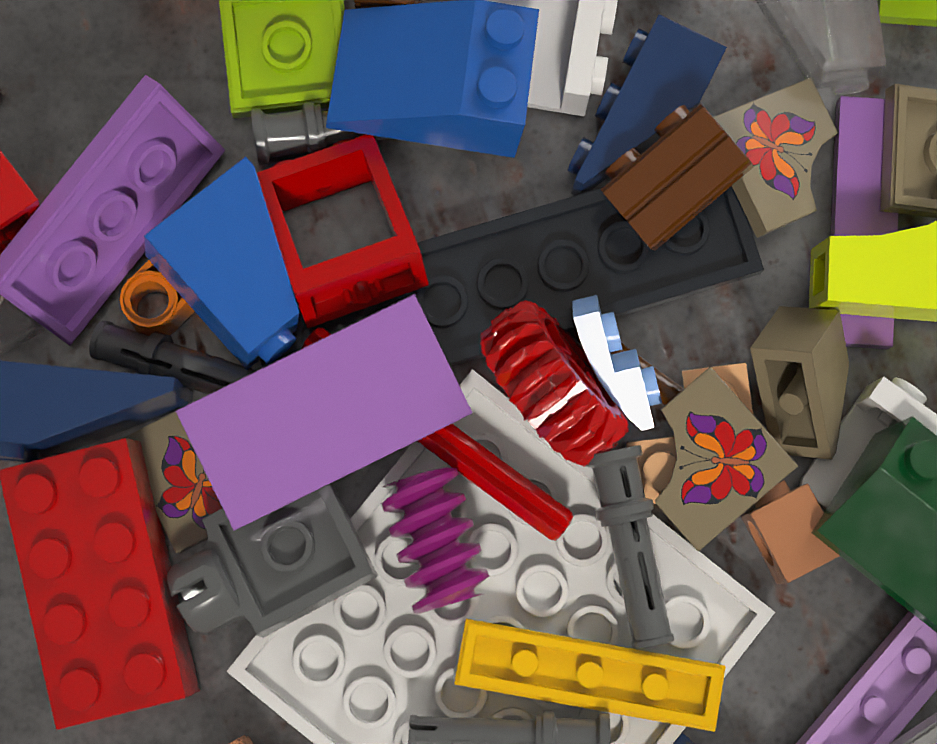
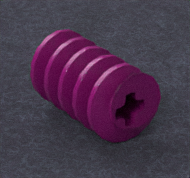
M457 468L435 469L383 486V488H395L397 490L381 503L383 511L404 514L401 520L389 528L391 537L412 540L408 546L396 554L399 563L419 564L420 567L404 579L406 588L427 590V594L412 605L414 614L424 613L483 595L475 593L474 588L490 577L487 569L467 568L466 565L469 560L482 551L480 544L459 542L458 537L473 527L474 524L472 518H458L451 515V511L466 501L465 494L444 492L443 489L444 485L459 475Z

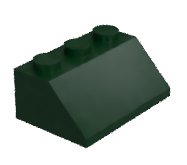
M911 416L874 434L811 533L937 633V435Z

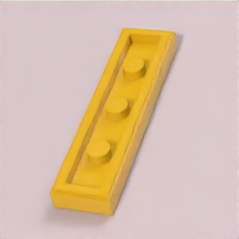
M466 618L454 684L715 732L726 666Z

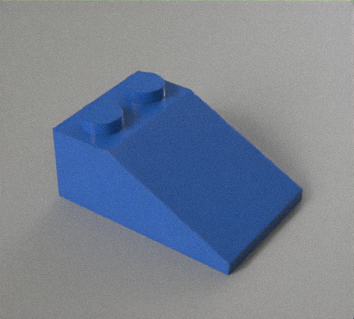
M456 0L344 10L326 128L515 158L526 122L539 9L486 0Z

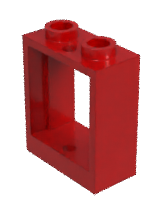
M365 134L354 139L341 140L331 147L294 160L281 161L271 168L257 172L288 277L307 329L429 285L421 251L373 135ZM372 181L394 237L303 269L283 212Z

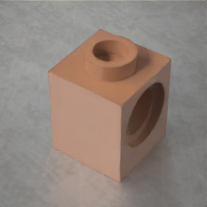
M783 480L754 504L756 509L741 516L777 584L790 583L840 556L811 533L824 512L808 483L790 490L786 481Z

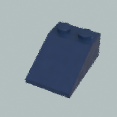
M0 360V461L24 464L39 460L40 454L59 455L173 413L192 403L193 392L173 377Z

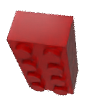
M123 438L0 469L1 487L56 730L184 699L199 692V684L184 620L177 609V605L180 604L178 594L171 596L168 586L167 572L171 568L161 521L155 508L141 441Z

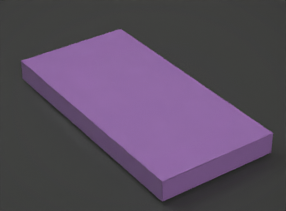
M145 75L0 254V295L70 346L145 252L144 235L182 206L225 152V149L157 81Z
M415 294L176 411L233 530L239 529L473 413Z

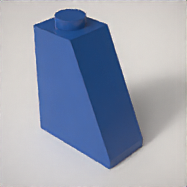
M244 157L145 234L144 243L145 255L243 367L248 370L260 359L267 365L271 364L295 343L296 337L292 333L297 328L299 309L255 167L247 157Z

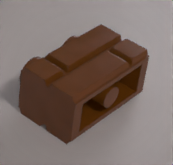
M702 104L698 105L691 112L685 105L678 107L655 128L654 131L660 137L657 142L641 155L635 148L630 149L605 171V174L611 181L601 191L642 240L654 251L754 167L749 158Z

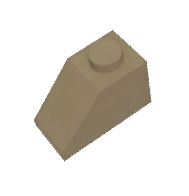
M779 306L750 347L767 430L788 455L832 460L837 452L849 369V359L840 310Z

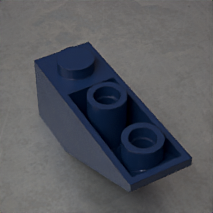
M658 14L649 33L639 28L622 61L632 67L623 86L620 87L611 82L596 111L595 117L603 120L604 123L595 141L593 142L583 137L569 164L567 171L577 176L571 194L576 196L586 193L607 179L608 176L605 174V171L630 149L635 148L640 155L660 139L654 131L655 128L678 107L685 105L690 112L699 105L727 47Z

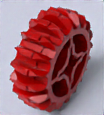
M527 300L519 302L513 308L505 309L491 320L492 324L481 333L482 354L486 357L487 366L495 374L496 382L504 389L509 397V401L520 411L523 419L528 421L536 430L539 438H544L553 451L561 453L565 460L584 467L591 462L594 454L613 450L618 445V441L629 432L628 420L600 383L584 348L578 345L570 332H567L557 319L551 317L544 308Z

